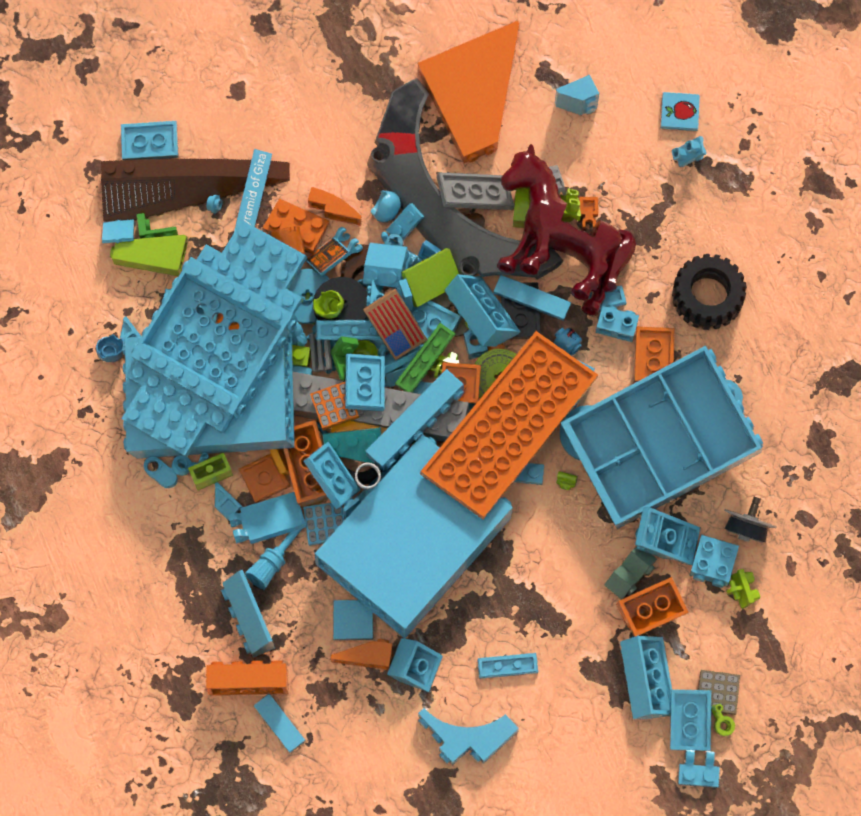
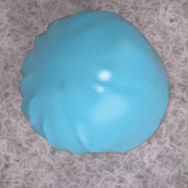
M382 190L379 200L370 210L371 214L377 221L383 223L393 220L401 207L400 199L394 192Z

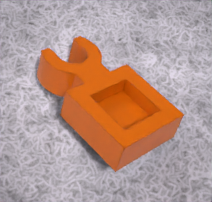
M579 197L581 217H585L582 221V229H585L587 222L592 223V228H594L596 220L593 217H598V197Z

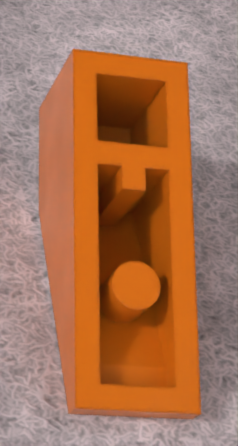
M378 639L377 641H371L332 654L330 660L332 663L389 670L393 644L389 643V640Z

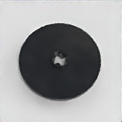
M332 278L324 282L314 295L313 301L321 296V292L333 290L340 293L345 303L341 313L333 319H325L314 311L317 320H365L367 318L363 309L367 307L368 293L361 283L352 278Z

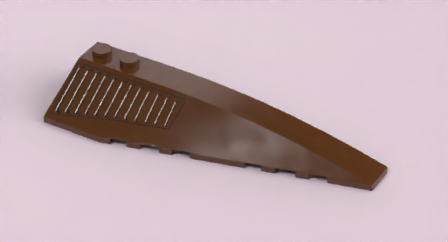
M145 159L101 161L103 221L137 220V214L144 213L146 219H148L147 217L163 215L165 212L172 210L178 211L187 206L193 207L207 203L209 196L219 195L220 199L225 196L238 195L240 192H244L251 160ZM271 161L265 186L268 187L290 181V163Z

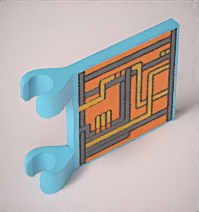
M340 227L332 239L306 259V262L321 276L325 275L350 254L358 253L363 249L361 244L355 247L359 243V240L356 238L350 241L347 248L341 243L350 238L349 233L342 235L346 232L344 227Z

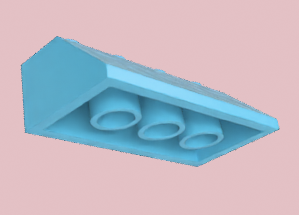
M457 274L444 290L449 296L448 299L456 306L459 315L465 319L468 328L474 332L481 345L495 347L520 333L518 327L482 277Z
M242 569L222 583L224 589L221 592L225 601L229 600L231 603V607L228 609L232 618L236 617L239 622L236 628L239 635H244L246 642L243 643L247 654L252 653L254 658L275 649Z
M635 636L620 641L633 719L671 716L672 685L663 637Z

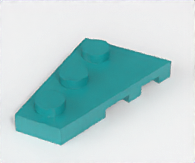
M381 427L323 433L324 444L329 442L339 457L375 464L367 457L365 451L382 435Z

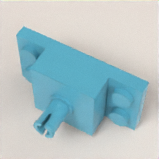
M643 507L640 525L635 532V545L638 550L659 558L676 560L686 565H692L700 527L653 508Z

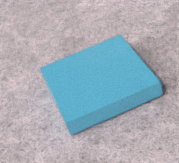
M333 600V639L373 640V612L359 600Z

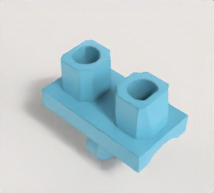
M699 136L685 142L680 147L672 149L673 159L678 161L679 167H684L695 160L699 161L707 154L703 146V137Z

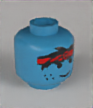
M561 328L554 335L556 337L554 344L571 356L582 347V338L572 328L565 330Z

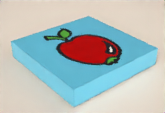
M663 92L661 129L698 131L700 94Z

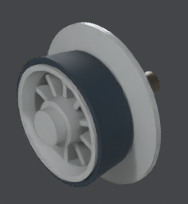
M755 496L753 497L748 514L743 515L731 510H724L731 515L724 529L739 535V539L747 542L750 539L762 543L766 542L768 528H777V526L755 517L761 498Z

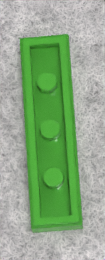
M439 323L395 382V385L403 391L413 393L456 334Z

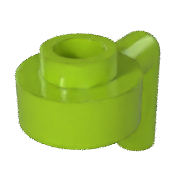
M714 704L711 706V711L716 718L714 722L715 732L720 736L731 735L735 730L734 720L729 716H723L721 713L723 705ZM722 722L726 724L725 730H722L720 727Z

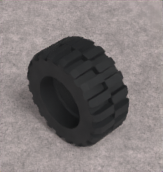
M704 254L703 258H700L698 255L693 257L692 262L688 260L684 263L683 268L679 269L672 290L673 304L677 307L676 312L678 315H684L683 320L686 323L691 321L693 322V327L696 328L699 325L704 326L703 330H709L711 326L714 329H719L721 324L726 326L730 324L731 319L735 320L746 297L745 291L747 287L746 282H743V273H738L739 267L736 264L731 265L730 259H720V255L717 254L714 257H710V254ZM700 279H714L724 286L727 297L724 302L718 305L702 304L693 296L691 291L692 285Z

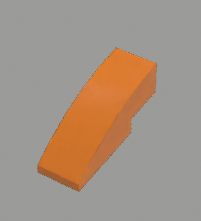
M311 187L308 197V206L310 208L324 210V215L327 219L362 225L361 215L344 200L324 190Z

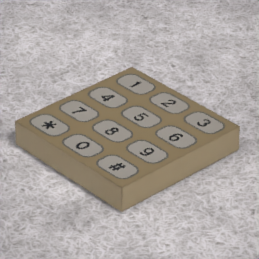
M701 670L698 690H711V706L721 704L723 705L721 713L736 715L740 675Z

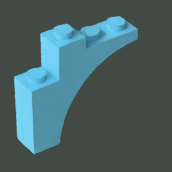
M425 708L418 713L420 718L418 722L425 729L429 728L433 732L432 737L439 744L443 743L439 747L441 752L439 756L446 764L450 762L454 765L469 750L472 751L470 754L477 762L481 760L484 764L519 732V728L506 714L498 720L483 726L459 727L435 718Z

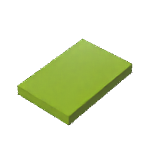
M445 248L402 271L401 274L409 285L414 307H419L443 294L456 275H459L450 248Z

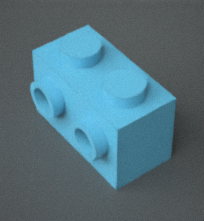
M602 306L596 333L633 342L639 315L629 310L625 312L617 310L614 306Z

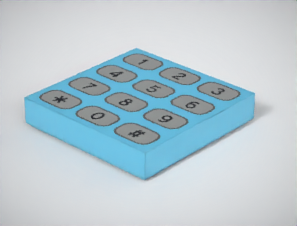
M332 503L303 507L309 546L324 544L344 522L342 506L335 509Z

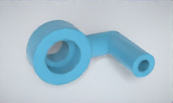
M202 453L198 463L207 460L208 454ZM179 455L174 458L171 467L174 473L183 476L189 473V467L198 463L191 462L188 457Z

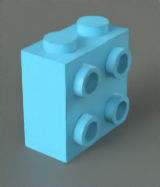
M701 535L689 576H692L694 580L704 582L705 580L712 582V585L716 587H727L739 546Z

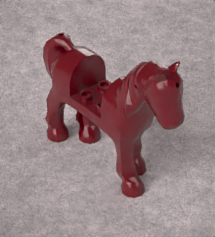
M530 144L527 151L515 154L511 167L502 175L500 180L503 189L506 191L528 188L529 208L525 216L524 232L517 249L512 255L501 257L497 263V268L506 274H512L515 272L517 265H520V269L523 272L535 275L538 273L540 265L548 261L550 257L549 248L572 256L583 263L589 269V272L582 282L573 286L571 294L574 298L584 301L581 310L585 314L597 316L605 300V293L616 290L617 277L628 265L635 252V238L630 231L617 230L614 226L602 220L597 222L590 235L585 231L572 227L569 223L562 222L561 219L567 203L558 194L559 189L552 170L544 160L535 155L534 146ZM536 245V251L528 257L529 251Z

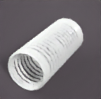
M372 463L361 464L355 472V480L363 489L374 488L381 478L379 468ZM365 466L374 468L378 473V480L372 486H364L357 479L358 471Z

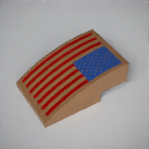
M393 289L363 309L395 361L427 341L426 336L396 289Z

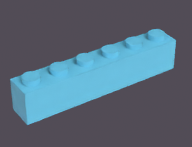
M446 369L365 451L367 457L383 472L387 468H392L397 461L396 459L410 449V444L414 440L417 441L424 434L423 431L427 427L431 428L436 423V418L441 413L445 414L454 400L457 401L464 394V384Z

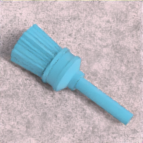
M302 529L290 532L278 547L274 549L266 548L265 552L261 554L260 559L245 572L246 578L256 587L265 590L274 574L279 572L281 567L285 565L284 551Z

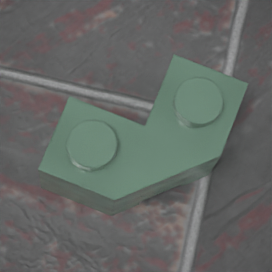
M635 547L622 565L611 574L604 586L621 600L627 595H633L637 590L636 585L645 575L649 576L655 569L653 564L657 558Z

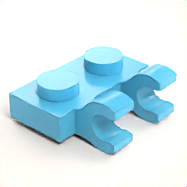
M687 750L685 753V764H679L678 785L718 788L720 767L714 766L715 752L707 751L705 753V766L694 765L695 750Z

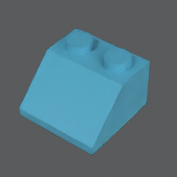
M590 75L556 89L555 106L583 115L585 113H593L598 107L599 91Z
M370 242L364 264L363 284L372 285L374 280L375 285L398 288L399 281L403 280L401 272L406 270L407 247Z
M401 638L387 675L404 684L429 692L443 656L416 640Z

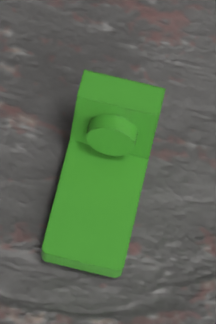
M137 214L140 239L178 235L177 227L151 230L150 220L146 219L145 214Z
M341 336L330 351L339 378L342 381H345L346 354H353L359 345L356 338Z

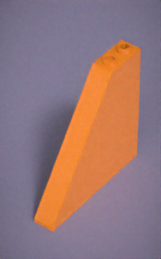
M518 20L417 63L418 72L463 163L474 162L480 156L485 154L491 155L498 149L520 23Z

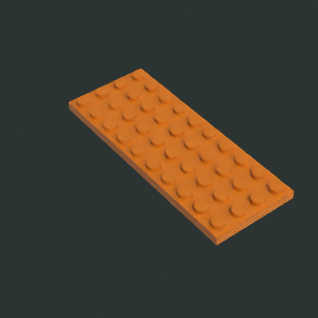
M536 331L424 466L420 474L484 520L595 382L598 374Z

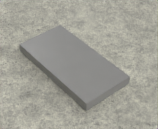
M438 172L436 175L444 207L512 210L514 208L511 191H506L502 187L500 181L502 175Z

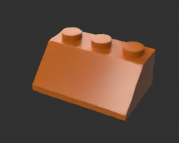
M672 577L619 600L616 604L624 622L634 637L689 613Z

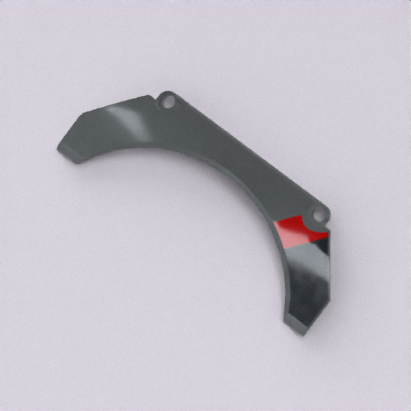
M417 78L395 89L391 93L374 142L378 147L371 151L367 166L387 191L397 194L402 210L408 204L413 203L424 215V218L416 226L422 236L441 249V251L445 248H450L459 275L474 276L479 274L480 277L514 275L534 277L537 280L558 268L563 263V259L554 249L550 248L548 261L540 265L539 271L535 275L523 272L520 269V265H517L515 272L512 274H506L497 268L500 258L512 255L520 241L491 232L465 217L456 208L443 206L440 191L433 182L424 163L419 140L420 117L429 92ZM536 245L531 248L528 257L536 251Z

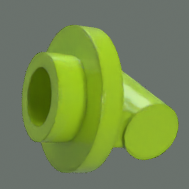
M559 471L556 483L560 485L561 489L571 490V488L576 486L578 476Z

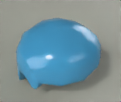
M114 334L109 337H103L98 340L95 347L97 356L104 362H116L123 356V344L125 343L123 338L119 339Z

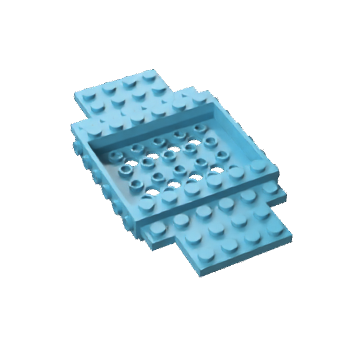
M241 220L222 253L206 244L197 260L190 257L183 264L179 277L174 279L170 292L163 297L159 310L154 312L151 323L143 330L139 343H136L132 349L131 357L135 359V362L126 377L141 385L121 419L185 457H188L207 424L224 433L233 417L238 419L240 415L244 414L247 402L256 394V387L259 382L265 379L268 367L276 361L277 352L285 346L288 334L297 325L298 318L295 316V313L304 299L288 289L306 261L307 256ZM201 304L207 305V312L205 314H198L197 308ZM217 313L223 315V320L220 323H214L213 317ZM233 322L239 324V329L236 332L229 331V326ZM248 331H253L255 333L254 340L246 341L245 334ZM180 337L187 339L185 347H178L177 340ZM196 346L203 348L201 356L196 357L193 355V349ZM212 355L219 357L217 365L212 366L209 364V358ZM229 364L235 366V371L231 375L225 373V367Z

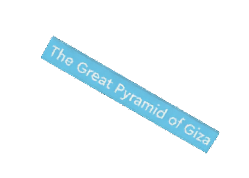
M257 149L253 151L234 232L241 220L255 227L272 153Z

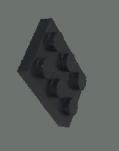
M538 282L523 283L539 289ZM501 297V305L520 330L518 335L510 339H530L536 331L540 333V311Z

